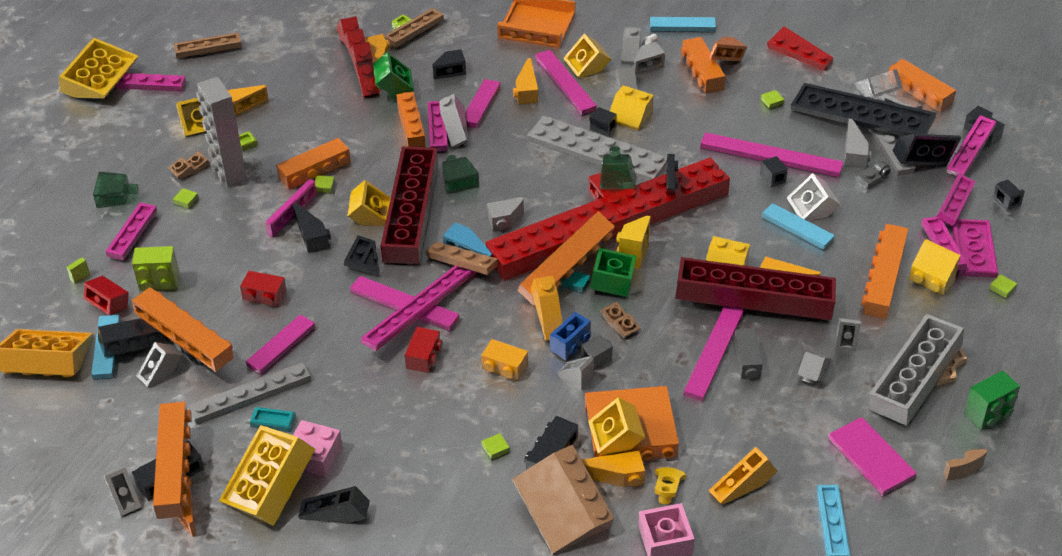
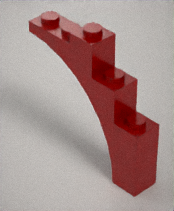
M357 16L340 19L337 24L340 42H344L350 53L362 96L379 94L380 90L375 84L369 42L365 41L363 29H359Z

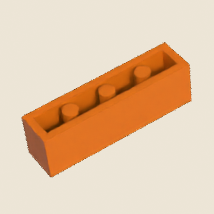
M702 37L683 40L682 47L680 48L681 56L685 58L687 66L691 68L693 76L698 80L699 87H702L705 93L724 90L725 75L716 60L708 58L711 52Z
M901 59L889 67L887 81L935 110L942 112L954 103L955 89L908 61Z
M414 92L397 94L398 112L407 147H426L425 134Z
M336 138L277 164L278 178L288 190L307 182L309 179L316 178L317 175L321 176L350 163L349 148L339 138Z

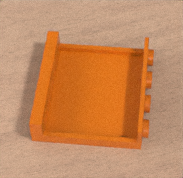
M513 0L504 21H499L497 24V36L499 39L560 49L575 17L576 1Z
M667 386L585 393V411L588 415V421L619 397L635 405L645 435V439L631 450L600 455L597 452L590 429L594 457L640 451L642 460L646 461L678 457L679 442Z

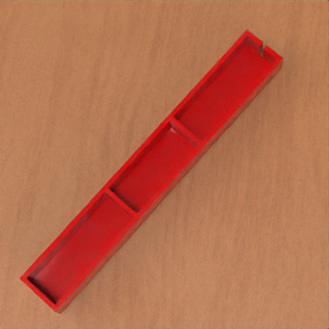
M709 157L680 168L678 172H675V178H678V189H674V195H666V174L486 241V247L492 253V257L498 259V266L495 270L502 280L506 281L537 269L598 211L615 226L612 231L613 236L609 239L612 240L617 238L618 232H622L625 224L642 217L650 216V224L728 195L730 177L722 169H719L718 164Z

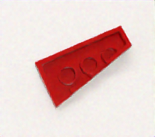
M785 26L767 42V48L823 71L833 63L834 57Z

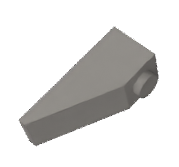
M452 94L440 100L439 103L440 113L450 144L454 149L468 142L465 106L455 94Z
M849 119L846 133L844 166L866 169L867 162L871 161L872 151H868L869 143L853 119Z

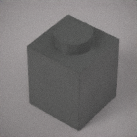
M598 335L581 345V358L592 356L594 358L595 370L612 360L613 346L609 340H605L601 335Z

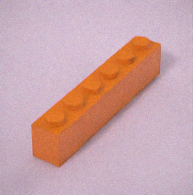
M598 211L520 284L517 291L535 306L531 292L533 280L553 276L556 288L558 289L562 284L560 281L563 278L568 279L575 272L574 268L577 265L581 267L587 261V256L590 253L592 255L595 254L601 247L600 244L603 241L606 243L613 236L612 231L615 226Z
M886 224L884 231L880 230L878 241L881 243H877L875 254H878V256H873L871 266L874 269L870 268L868 280H871V282L867 281L864 292L868 294L863 295L862 298L863 315L887 320L908 228Z
M149 287L132 299L134 312L137 316L213 371L217 372L234 358L233 347L228 340L219 337L214 330L205 327L200 320L191 317L186 310L183 311L173 301L167 300L159 291L156 292Z
M185 402L160 404L153 500L157 519L184 517V508L188 507V497L185 494V490L189 489L186 473L190 470L189 460L187 459V455H190L189 442L187 443V440L191 439V428L188 426V422H192L191 410H187Z

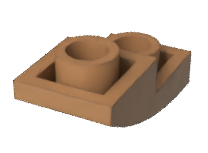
M198 151L187 160L181 157L168 169L180 179L203 170L210 165V162Z
M618 302L601 309L600 314L605 321L623 338L640 330V326L630 313L626 314Z
M972 449L965 451L963 459L947 461L944 471L946 481L964 477L982 467L987 450Z

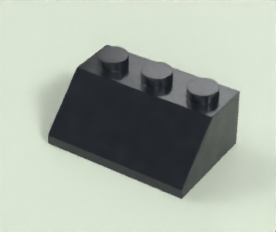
M934 134L899 136L892 151L901 164L947 166L961 140V136Z

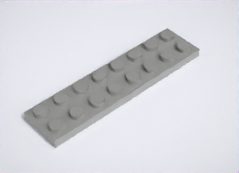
M544 115L527 135V141L643 181L659 177L666 167V156Z

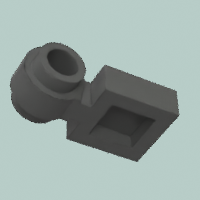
M878 161L874 164L873 169L868 167L857 173L855 180L869 189L880 183L882 177L885 178L890 174V166L884 161Z

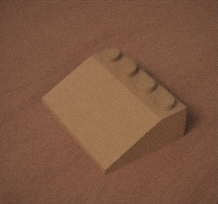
M573 445L554 452L512 479L552 555L602 533L612 526L614 517Z

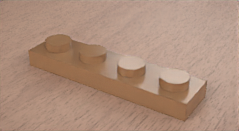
M431 8L384 35L385 40L388 39L389 44L396 48L444 20V14Z
M239 32L173 43L176 58L242 47Z
M435 242L425 251L428 258L486 275L498 266L497 258L443 244L442 242Z

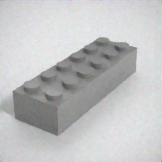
M218 76L197 83L198 91L196 95L199 102H201L199 110L201 115L204 116L202 124L207 131L205 138L210 145L208 152L213 160L210 162L212 169L217 171L220 181H224L227 187L246 181L247 175L232 96Z
M926 314L870 392L869 410L907 426L963 345L964 328Z

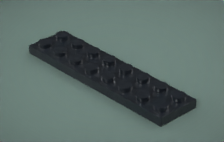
M808 83L802 85L791 103V110L844 123H848L849 119H853L857 126L899 136L927 134L936 118V112Z

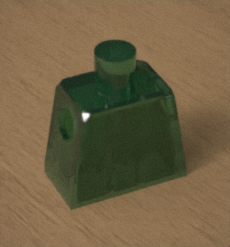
M618 146L609 148L610 154H605L602 160L600 189H634L637 176L631 156L629 154H621L620 147Z
M449 155L446 161L442 162L446 194L479 187V173L467 157L456 158L455 155Z
M99 172L93 192L96 208L125 205L128 195H137L139 187L138 184H129L126 174Z

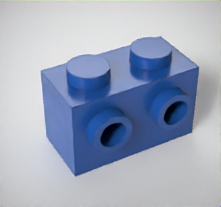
M574 312L550 334V351L565 360L570 355L575 354L578 348L583 343L588 342L591 337V321Z

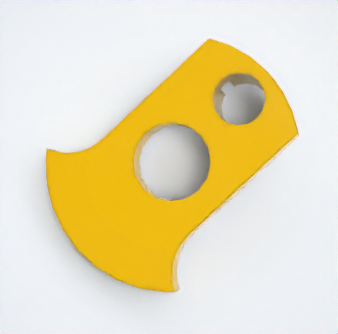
M675 468L655 469V474L658 476L654 493L659 495L658 501L661 504H670L672 497H676L680 481L686 479V474ZM663 481H672L673 483L666 484Z

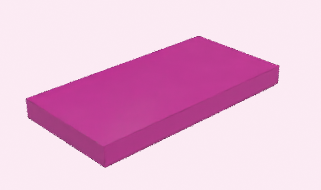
M957 219L954 225L951 226L953 240L967 263L965 270H958V276L997 278L998 268L990 220Z
M862 417L833 431L828 436V439L882 496L916 478L917 473Z

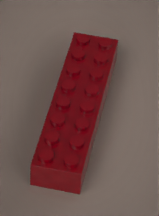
M405 146L401 148L380 245L382 262L420 264L438 169L437 148Z
M681 257L675 299L832 320L836 303V278Z

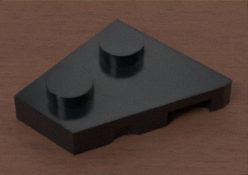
M667 154L666 195H674V189H678V178H675V172H678V161L675 160V154Z
M357 235L344 260V266L378 277L379 267L375 241Z

